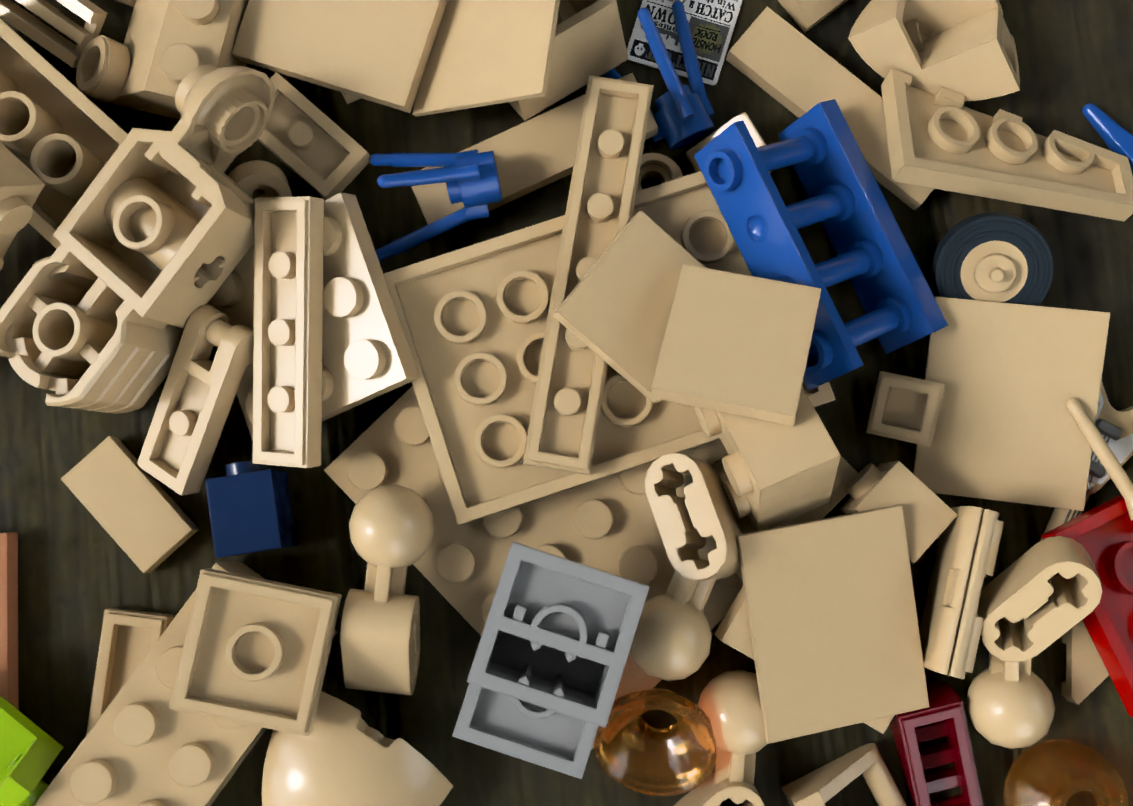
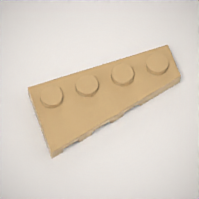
M891 68L881 84L892 181L1123 222L1133 214V175L1128 157L1057 130H1053L1048 137L1036 134L1027 124L1022 122L1023 117L999 109L994 117L963 106L965 95L944 87H940L935 95L910 86L912 75Z

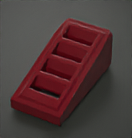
M937 681L927 684L929 707L894 715L890 722L912 805L983 806L963 701L946 682ZM944 736L947 738L945 742L921 748L918 747L920 742ZM954 763L953 768L924 775L923 770ZM959 786L961 788L962 794L930 802L929 794Z

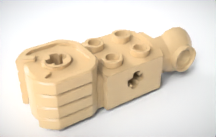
M204 64L190 71L181 81L176 91L175 105L181 113V119L173 130L131 129L52 235L61 243L52 256L40 259L32 265L0 308V356L10 358L8 360L14 371L28 384L36 388L56 391V394L46 393L45 403L47 406L114 414L132 412L146 404L169 374L183 334V328L185 329L190 315L198 307L208 304L254 244V200L224 172L237 155L258 140L271 116L275 101L274 85L267 74L245 66L218 68L213 64Z

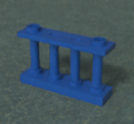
M835 99L819 102L777 134L780 142L756 147L744 120L731 124L693 155L751 275L821 288L803 378L808 391L863 366L864 364L855 347L878 337L885 353L889 354L948 326ZM793 165L809 198L785 206L769 171ZM821 222L837 256L814 264L797 229ZM849 279L866 314L843 323L826 288Z

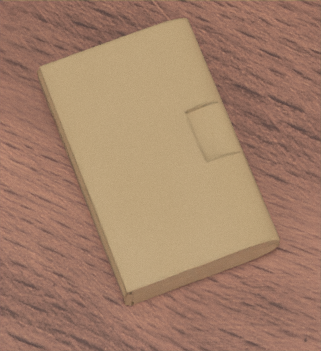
M975 506L951 508L958 516L939 536L919 629L924 667L934 672L960 679H965L966 672L973 673L984 618L978 617L977 614L980 594L986 575L993 576L1004 525L1003 521L998 520L999 512Z

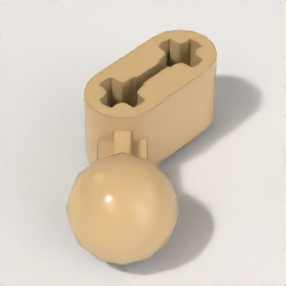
M671 453L662 455L652 463L647 470L644 484L646 496L667 556L676 571L666 594L654 595L645 601L630 648L633 661L644 672L666 681L687 678L698 671L708 657L712 632L703 609L715 581L728 578L740 568L737 535L742 534L723 488L721 477L716 469L706 461L683 454ZM682 473L691 475L693 483L684 488L686 498L678 497L676 494V488L684 484ZM706 538H714L717 548L708 553V560H700L698 550L706 545Z
M397 484L385 485L365 493L354 506L349 521L350 540L357 554L367 562L364 590L350 589L343 609L340 644L345 688L412 695L415 689L420 659L419 596L404 594L407 567L419 561L430 547L434 534L433 514L426 501L413 489Z
M1055 536L1045 538L1036 543L981 591L977 612L978 617L984 618L981 636L984 646L989 651V666L973 678L968 689L965 705L971 723L991 744L1009 749L1030 747L1047 735L1054 717L1055 705L1051 691L1031 671L1032 658L1040 654L1088 616L1100 603L1102 588L1092 560L1083 545L1072 538ZM1057 573H1059V574L1061 575V576L1057 575V576L1051 578L1053 575H1055V574H1057Z
M745 670L726 671L713 678L701 692L697 706L699 726L706 739L717 747L715 772L709 774L674 806H721V803L728 798L737 805L742 803L743 806H765L754 785L756 752L768 744L765 738L757 675Z

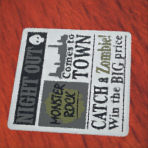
M643 0L640 9L644 7L650 11L677 75L688 78L672 11V4L677 0ZM679 0L684 5L703 83L716 85L742 0ZM637 16L627 47L628 60L659 69Z

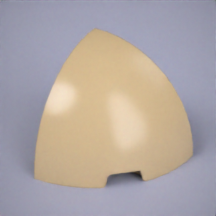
M871 0L861 12L850 31L848 39L856 52L883 78H886L891 68L912 75L910 85L912 87L934 95L940 87H944L965 95V101L986 100L1020 91L1016 45L1014 37L1010 34L1003 18V10L999 0Z
M321 691L313 731L309 736L273 730L263 767L262 806H440L453 788V785L428 759L402 738L393 740L384 737L378 730L366 724L361 718L360 710Z

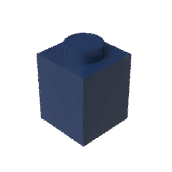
M253 460L225 465L227 476L205 479L215 558L297 546L286 471L266 470L265 464H253Z

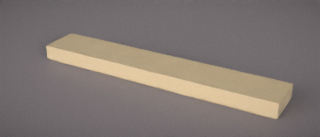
M589 75L523 464L586 475L590 474L608 363L563 326L552 314L632 219L654 85Z

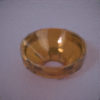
M645 689L617 698L613 703L606 728L598 726L594 742L596 757L601 767L612 779L635 792L652 796H672L696 789L709 778L717 760V743L710 718L689 699L666 689ZM649 710H663L673 715L677 723L668 728H656L647 724L641 715Z
M1046 740L1031 746L1021 753L1012 764L1005 779L1003 791L1004 806H1065L1067 800L1079 791H1089L1096 799L1097 806H1129L1125 785L1114 766L1097 751L1070 740Z

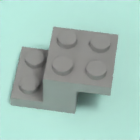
M513 541L467 679L469 685L452 737L582 779L598 726L606 728L649 586Z

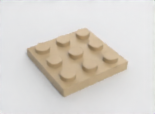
M342 192L324 201L322 421L420 378L356 195ZM254 244L208 302V305L227 315L230 325H245L253 331ZM252 362L245 368L236 394L253 441Z

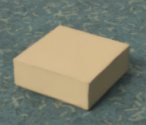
M880 371L866 433L931 447L946 384Z

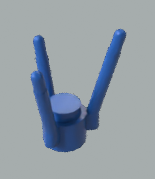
M679 0L673 2L672 11L690 88L688 85H681L650 11L643 7L639 9L637 14L650 49L668 88V92L655 101L658 112L654 114L651 111L658 126V134L651 138L654 143L665 139L670 150L685 147L706 136L715 128L710 118L715 112L706 95L684 5ZM615 68L604 73L606 78H621V75Z
M478 149L459 153L372 154L369 157V162L373 166L444 167L385 174L378 177L377 183L381 188L446 182L451 204L460 202L464 204V208L375 250L379 262L398 255L463 223L490 217L488 204L503 201L493 151L478 153Z

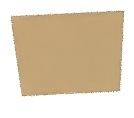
M448 0L414 100L412 115L418 117L546 96L560 0Z
M935 297L948 326L930 334L925 380L946 385L932 446L916 445L913 474L932 492L938 494L1084 511L1092 448L1068 411L1066 402L1071 398L1077 399L1089 418L1096 424L1110 312Z
M902 505L737 535L760 703L764 719L765 738L768 744L929 707Z

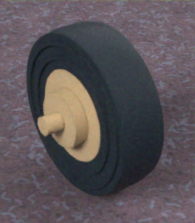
M1003 212L981 213L962 220L942 238L932 260V283L938 297L1039 306L1047 295L1053 279V256L1049 244L1041 232L1024 219Z

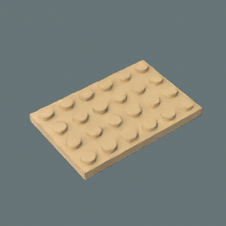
M701 171L636 192L632 218L642 210L706 268L752 276ZM565 215L384 273L420 378L412 381L457 525H462L655 461L662 455L679 453L720 439L718 434L711 437L705 434L693 406L665 400L653 403L608 364L590 474L586 475L523 464ZM803 381L802 387L813 407L836 400L830 382L808 391Z

